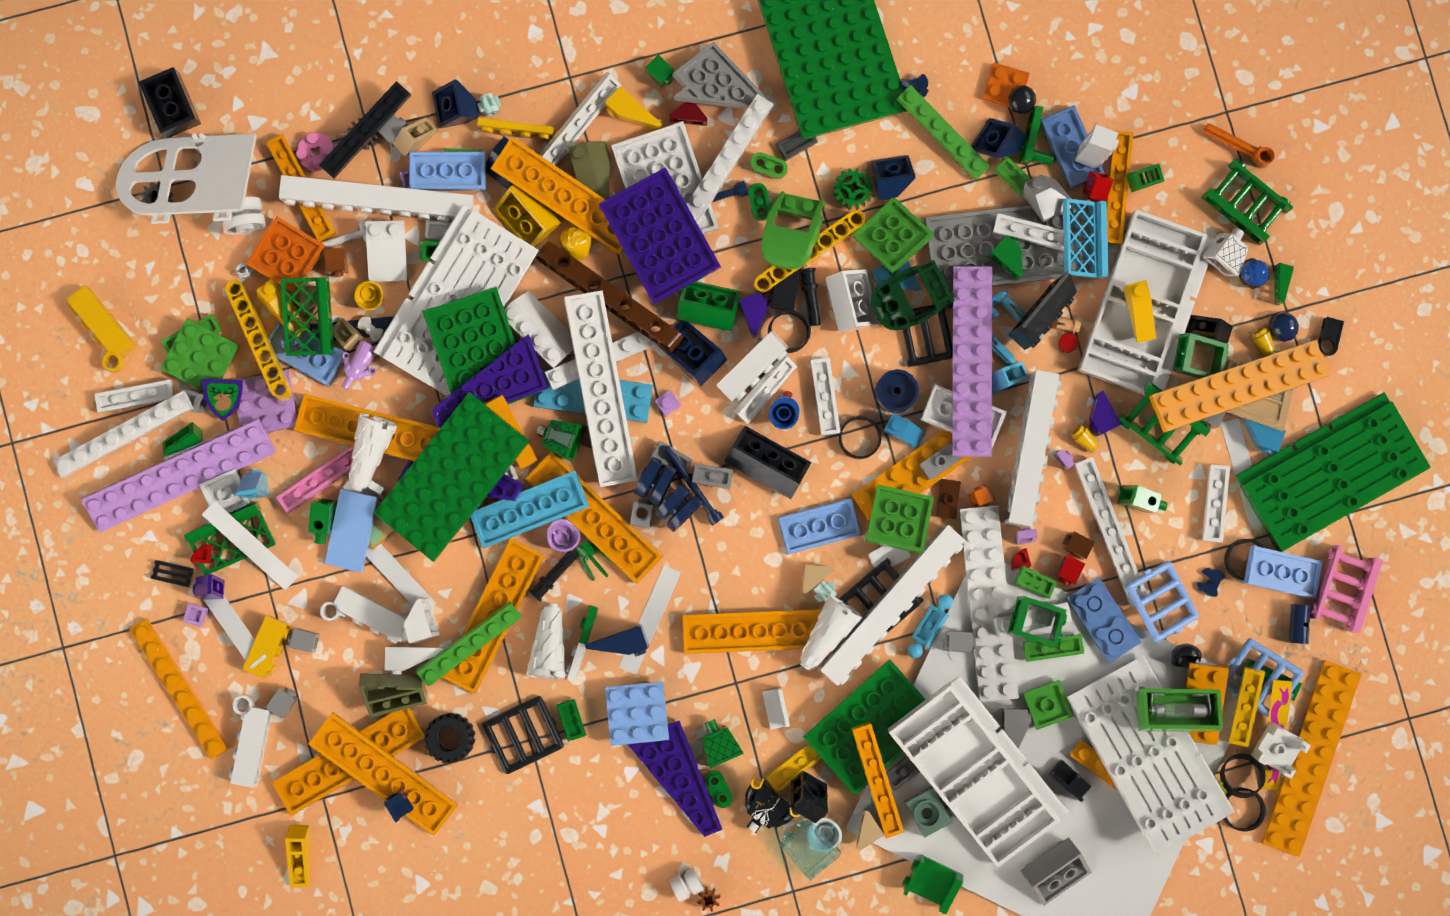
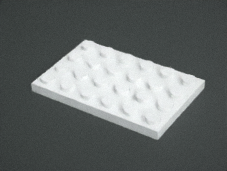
M683 121L611 145L625 189L666 167L687 204L702 181V176ZM711 204L698 223L703 235L719 230Z

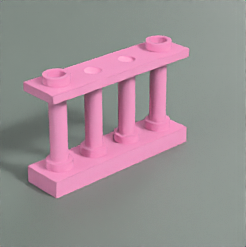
M1333 545L1327 554L1328 563L1317 598L1311 605L1310 618L1320 619V616L1323 615L1346 623L1348 626L1346 631L1360 633L1383 560L1375 557L1363 561L1341 553L1343 546ZM1338 560L1363 568L1365 571L1364 577L1357 579L1336 572ZM1332 578L1357 586L1359 589L1357 597L1353 598L1330 590ZM1326 597L1352 605V614L1347 616L1323 608Z

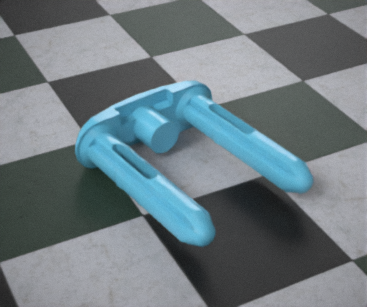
M1002 290L992 296V321L1000 314L993 307L997 303H1000L1018 322L1022 318L1010 305L1022 317L1026 314L1008 296V291ZM992 333V340L996 344L995 346L992 343V350L1006 364H1015L1014 355Z

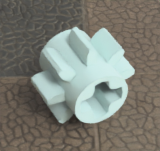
M488 93L479 98L480 103L477 106L481 115L485 113L487 117H491L499 113L498 107H501V102L498 96L493 97L492 93Z
M823 580L814 589L817 593L814 597L820 603L823 600L826 603L829 595L834 597L837 595L834 591L837 587L831 581L826 583Z

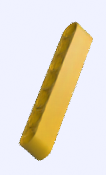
M860 210L851 211L821 232L818 243H815L813 247L815 254L800 268L785 269L772 266L760 274L754 282L755 291L757 293L761 292V295L769 293L776 285L795 271L805 268L854 234L865 222L864 213ZM857 216L861 219V223L854 224L851 218ZM837 227H843L846 233L843 235H839L836 233L835 229ZM828 238L830 244L824 246L820 243V239ZM775 270H781L784 276L781 278H776L773 275V272ZM759 281H766L768 287L760 289L757 285Z
M230 280L225 286L227 296L271 394L278 400L287 401L292 396V389L249 293L241 282ZM237 287H240L239 292L233 294V290ZM243 304H247L246 309L241 311L240 307ZM252 320H255L254 325L252 327H248V323ZM258 337H262V341L259 344H255V340ZM269 353V358L266 361H263V356ZM277 370V375L270 378L271 372ZM285 387V391L278 395L279 388Z

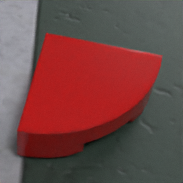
M213 544L199 547L192 554L190 562L210 564Z
M1027 548L1020 550L1013 557L1011 562L1012 571L1019 570L1021 565L1027 568L1032 566Z

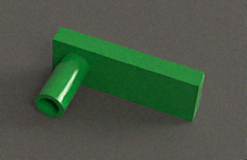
M1036 105L1030 111L1025 132L1027 139L1022 145L1018 164L1027 165L1034 161L1051 166L1053 163L1054 155L1034 150L1044 107Z

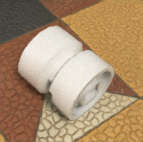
M694 867L684 871L683 876L678 874L669 879L679 902L688 899L691 893L696 895L704 891L703 884Z

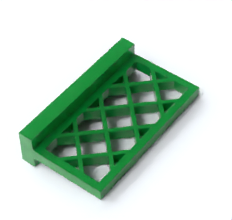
M329 277L280 279L286 356L334 354ZM316 281V290L311 295L303 287L308 282ZM293 282L299 289L291 295L286 291V283ZM301 290L309 296L303 305L294 298ZM311 299L317 304V310L313 314L305 308ZM292 300L300 306L294 315L288 311L287 307ZM302 309L311 316L304 324L296 318ZM293 319L302 326L295 334L289 330V324ZM312 319L319 324V328L315 333L306 327ZM303 329L312 335L306 343L297 337ZM313 338L320 342L319 351H313L307 346ZM296 339L303 346L299 351L291 352L290 343Z
M258 502L230 514L245 529L248 528L256 531V539H258L260 533L267 535L270 543L264 545L266 548L276 545ZM258 515L261 522L258 529L248 525L250 518ZM211 523L184 534L185 540L189 542L193 553L197 550L195 542L200 540L221 547L219 556L212 555L211 557L217 560L214 568L207 570L204 563H199L204 575L211 574L248 557L239 551L238 547L233 549L226 546L227 537L223 545L214 542L215 533L220 531ZM224 549L235 552L232 560L221 559Z

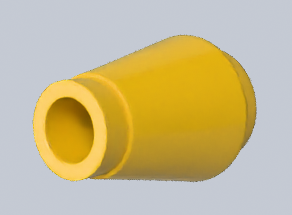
M1264 327L1252 333V341L1265 357L1276 353L1270 331H1267Z
M1080 425L1071 433L1073 441L1091 453L1099 447V444L1087 427Z

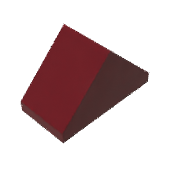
M684 102L669 115V120L672 123L683 121L684 124L707 126L708 123L706 115L696 103Z

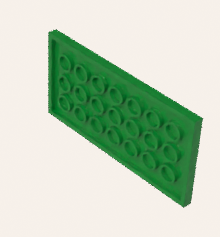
M469 392L375 510L374 514L432 562H435L530 443V440L474 394Z

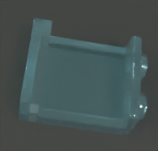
M803 818L796 824L797 828L794 831L788 830L782 835L781 838L783 840L780 846L811 881L838 859L841 851L838 847L834 848L812 821Z

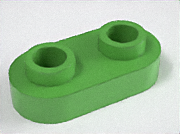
M762 152L755 153L751 158V167L755 172L774 179H781L787 173V164L782 159ZM757 161H762L764 164L758 166L756 163ZM780 167L781 172L777 173L774 169Z

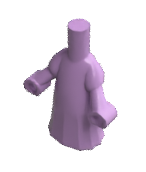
M359 340L351 362L349 360V353L344 352L342 354V359L345 363L344 371L347 377L341 387L348 390L354 380H361L364 376H373L376 373V369L373 367L365 370L377 355L373 352L375 350L374 346Z

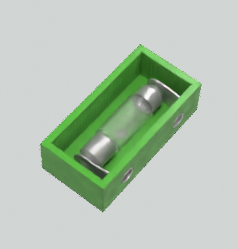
M1141 689L1136 692L1138 731L1217 732L1223 729L1220 690Z

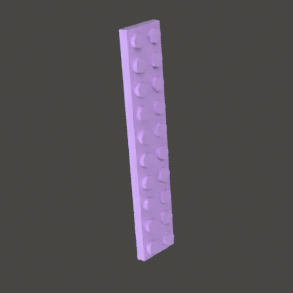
M953 267L952 457H991L992 267Z
M258 417L82 497L81 501L99 532H103L199 488V484L233 469L237 471L276 453V449Z

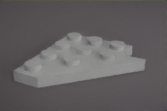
M714 41L677 69L672 75L684 88L675 95V101L748 109L757 94L762 97L765 96Z

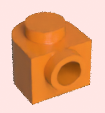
M985 484L975 487V492L968 495L972 505H976V508L996 500L991 487H986Z

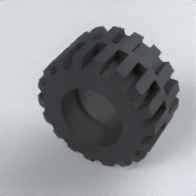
M448 713L436 717L425 730V748L429 750V755L434 756L435 760H440L442 763H455L465 758L472 751L476 740L474 739L476 734L472 729V723H469L468 719L460 714ZM448 726L457 729L461 736L459 746L451 750L443 747L439 740L441 730Z

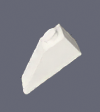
M385 647V670H390V674H402V671L432 659L445 648Z

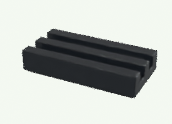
M155 560L153 575H151L150 579L190 587L194 568ZM160 565L184 571H189L188 575H185L181 573L159 569ZM158 573L184 578L187 581L182 582L157 575Z

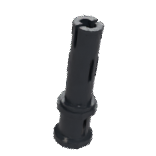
M816 268L799 270L803 282L801 289L805 291L810 326L821 325L816 291L818 284L816 283L814 273Z
M568 551L546 576L540 577V581L528 591L541 602L542 597L549 590L553 589V584L578 557L571 551Z

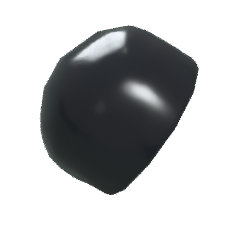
M1018 85L1011 90L1008 96L1009 105L1015 113L1026 114L1035 107L1036 94L1029 86Z
M1189 643L1180 644L1171 652V664L1173 666L1188 667L1189 662L1196 663L1197 659L1201 662V650L1195 645Z

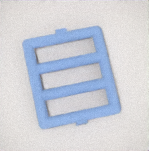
M1165 561L1152 570H1145L1142 572L1143 575L1125 586L1148 632L1156 643L1173 633L1178 634L1183 631V627L1199 618L1194 604L1170 561ZM1167 570L1171 581L1140 599L1135 588ZM1176 587L1180 598L1149 616L1144 605ZM1185 604L1189 615L1158 633L1153 623Z
M1249 638L1236 657H1232L1229 661L1226 691L1236 698L1238 697L1239 688L1236 689L1228 684L1249 650L1253 648L1261 655L1252 668L1260 670L1268 658L1277 663V666L1261 689L1257 711L1269 717V708L1261 703L1271 690L1273 680L1278 679L1284 668L1294 674L1290 680L1293 681L1292 698L1294 695L1292 692L1303 677L1304 671Z

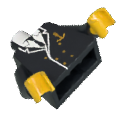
M753 775L751 783L745 792L747 814L753 817L747 825L751 831L757 833L762 824L768 829L771 827L778 828L789 823L795 817L800 816V814L790 809V803L763 785V778L758 782L755 780L756 775Z

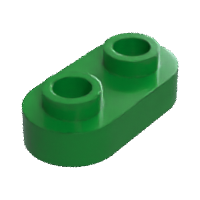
M755 183L750 186L748 191L752 214L757 221H766L771 210L767 188L761 183ZM760 191L761 196L756 197L754 193ZM760 209H763L765 211V214L760 215L758 211Z
M716 770L708 772L705 777V784L715 805L720 808L729 807L733 801V796L724 776ZM713 777L718 779L717 784L711 783ZM721 795H725L727 797V800L725 802H721L719 800V797Z

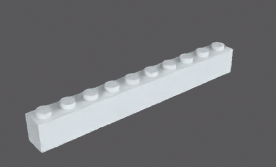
M281 175L279 199L285 205L295 206V203L303 204L304 207L309 208L320 205L323 209L328 210L339 207L347 212L358 209L362 213L367 214L377 211L381 215L386 216L396 213L400 217L410 218L411 215H415L419 219L424 220L435 217L438 221L444 222L454 219L463 204L474 210L475 201L474 195Z
M944 525L924 547L923 554L916 556L821 664L818 670L835 685H843L848 680L850 671L852 669L856 670L861 665V659L864 655L868 656L875 648L873 645L878 640L884 639L888 633L886 630L898 623L900 614L903 611L907 612L912 607L914 598L916 596L919 598L926 589L924 587L928 582L932 583L938 577L937 572L941 568L944 569L951 562L950 557L962 550L964 547L962 544L965 540L949 525Z

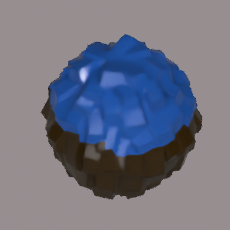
M1250 258L1245 260V265L1242 267L1238 277L1243 285L1255 289L1266 284L1270 276L1265 262Z

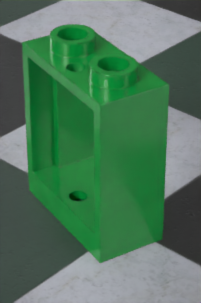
M1192 333L1180 334L1172 371L1198 379L1225 371V363L1229 355V344ZM1195 342L1215 348L1211 373L1190 368Z
M1017 596L1007 634L1050 648L1057 647L1062 639V626L1067 621V610L1026 596ZM1029 604L1056 613L1049 640L1022 631Z

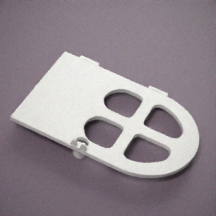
M192 133V137L165 138L146 143L132 152L120 167L116 178L118 197L129 210L141 215H152L151 224L169 223L170 215L193 213H214L213 221H230L232 212L243 211L256 134L205 136L203 133H199L200 137H198L195 133ZM182 149H197L202 156L201 162L194 169L176 171L174 169L178 152ZM160 150L167 151L163 170L158 172H136L138 163L145 157ZM192 180L195 182V191L187 200L175 203L168 202L171 184L174 181ZM140 182H160L157 200L151 204L135 199L131 194L132 187ZM219 214H226V217H219ZM157 217H164V220H157Z

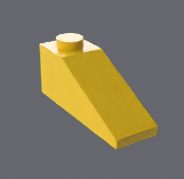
M621 86L605 102L606 112L613 118L616 116L619 120L654 130L662 128V123Z
M270 279L256 290L257 298L284 326L281 288ZM292 301L287 305L288 311L294 315L298 309ZM299 312L296 318L304 324L306 319ZM294 319L289 324V330L294 334L302 327ZM308 323V324L306 325V327H307L308 329H310L311 326H310L309 323ZM303 329L297 337H300L306 330Z
M1147 280L1127 284L1123 290L1136 343L1156 339L1152 301Z
M290 825L285 837L290 887H310V825Z

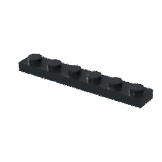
M396 81L325 157L319 166L335 179L412 96L411 93Z

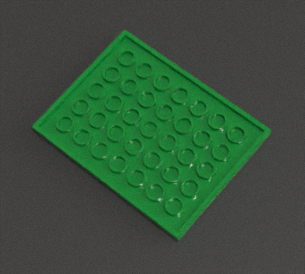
M757 0L802 140L908 112L896 100L904 91L874 0Z

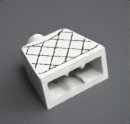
M1234 228L1231 233L1218 234L1204 253L1203 258L1223 275L1239 276L1248 252V247L1240 241L1244 232L1241 229Z

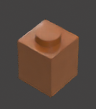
M343 247L324 249L325 267L329 275H332V277H343V274L349 273L347 251Z

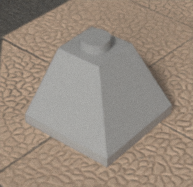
M1045 175L1036 176L1024 184L1023 197L1043 222L1063 214V199H1071L1056 179ZM1070 204V210L1075 208L1072 204Z

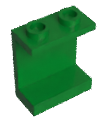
M921 854L918 860L914 859L910 868L912 870L910 876L906 875L903 880V895L907 896L909 891L938 904L939 912L946 915L963 884V874Z

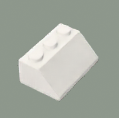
M867 269L841 271L825 277L839 333L851 332L880 324L871 305L872 289Z
M417 599L403 624L404 629H402L403 637L409 643H417L440 636L430 600Z

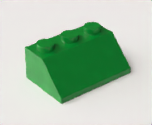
M696 281L682 289L676 319L732 331L741 291Z

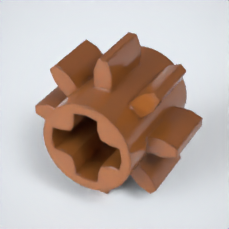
M705 887L704 893H698L702 899L698 900L697 904L702 903L703 911L706 908H710V911L713 912L714 905L720 906L716 899H719L721 895H715V888L711 891ZM709 895H712L713 902L709 901L708 903H706L705 897H709Z

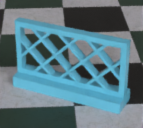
M1063 199L1064 272L1068 271L1071 276L1087 277L1093 280L1108 277L1107 202ZM1070 204L1077 210L1074 214L1070 212ZM1086 206H1088V216L1083 211ZM1079 214L1084 220L1081 225L1076 220ZM1071 223L1077 228L1074 234L1070 230ZM1086 225L1089 226V235L1083 229ZM1079 233L1085 239L1082 244L1076 238ZM1072 242L1078 248L1075 252L1071 250ZM1087 243L1089 244V254L1084 249ZM1080 252L1085 257V260L1082 263L1077 258V255ZM1072 261L1078 266L1075 271H1071ZM1087 263L1090 264V273L1084 267Z

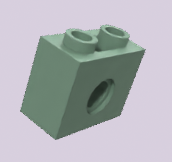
M932 786L904 801L924 838L952 823L950 819L952 814L948 806L944 807L942 805V798ZM924 808L931 809V815L927 818L921 815Z

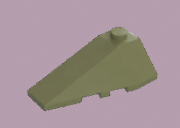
M583 142L568 147L577 181L607 200L609 198L611 159L606 142Z

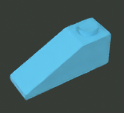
M260 470L248 471V475H243L236 496L248 499L270 496L267 474L260 472Z

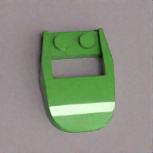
M781 191L768 213L762 238V255L767 263L785 269H797L806 264L813 253L812 249L815 243H818L820 237L819 231L823 222L821 212L822 208L825 209L823 200H813L785 194L784 191ZM777 213L812 220L808 232L773 225Z

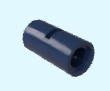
M1291 604L1289 643L1309 644L1310 605Z

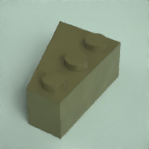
M360 673L359 687L370 718L427 704V689L425 683L418 675Z

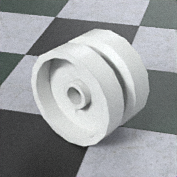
M245 197L243 211L232 212L231 220L222 222L224 233L239 235L256 232L265 228V216L260 214L263 209L261 199L258 197ZM220 214V216L226 217V214Z

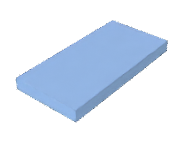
M409 152V189L428 191H486V152Z
M279 321L268 337L278 359L328 387L344 362L342 359L344 351L335 346L334 354L286 356L284 326ZM306 331L298 338L306 343L312 335ZM315 338L307 345L313 351L320 350V342ZM294 339L290 343L291 352L299 351L303 345Z
M340 489L324 564L360 573L363 572L375 518L374 512L377 508L379 497Z
M852 498L778 517L787 555L862 535Z
M1250 546L1244 584L1316 599L1323 561Z

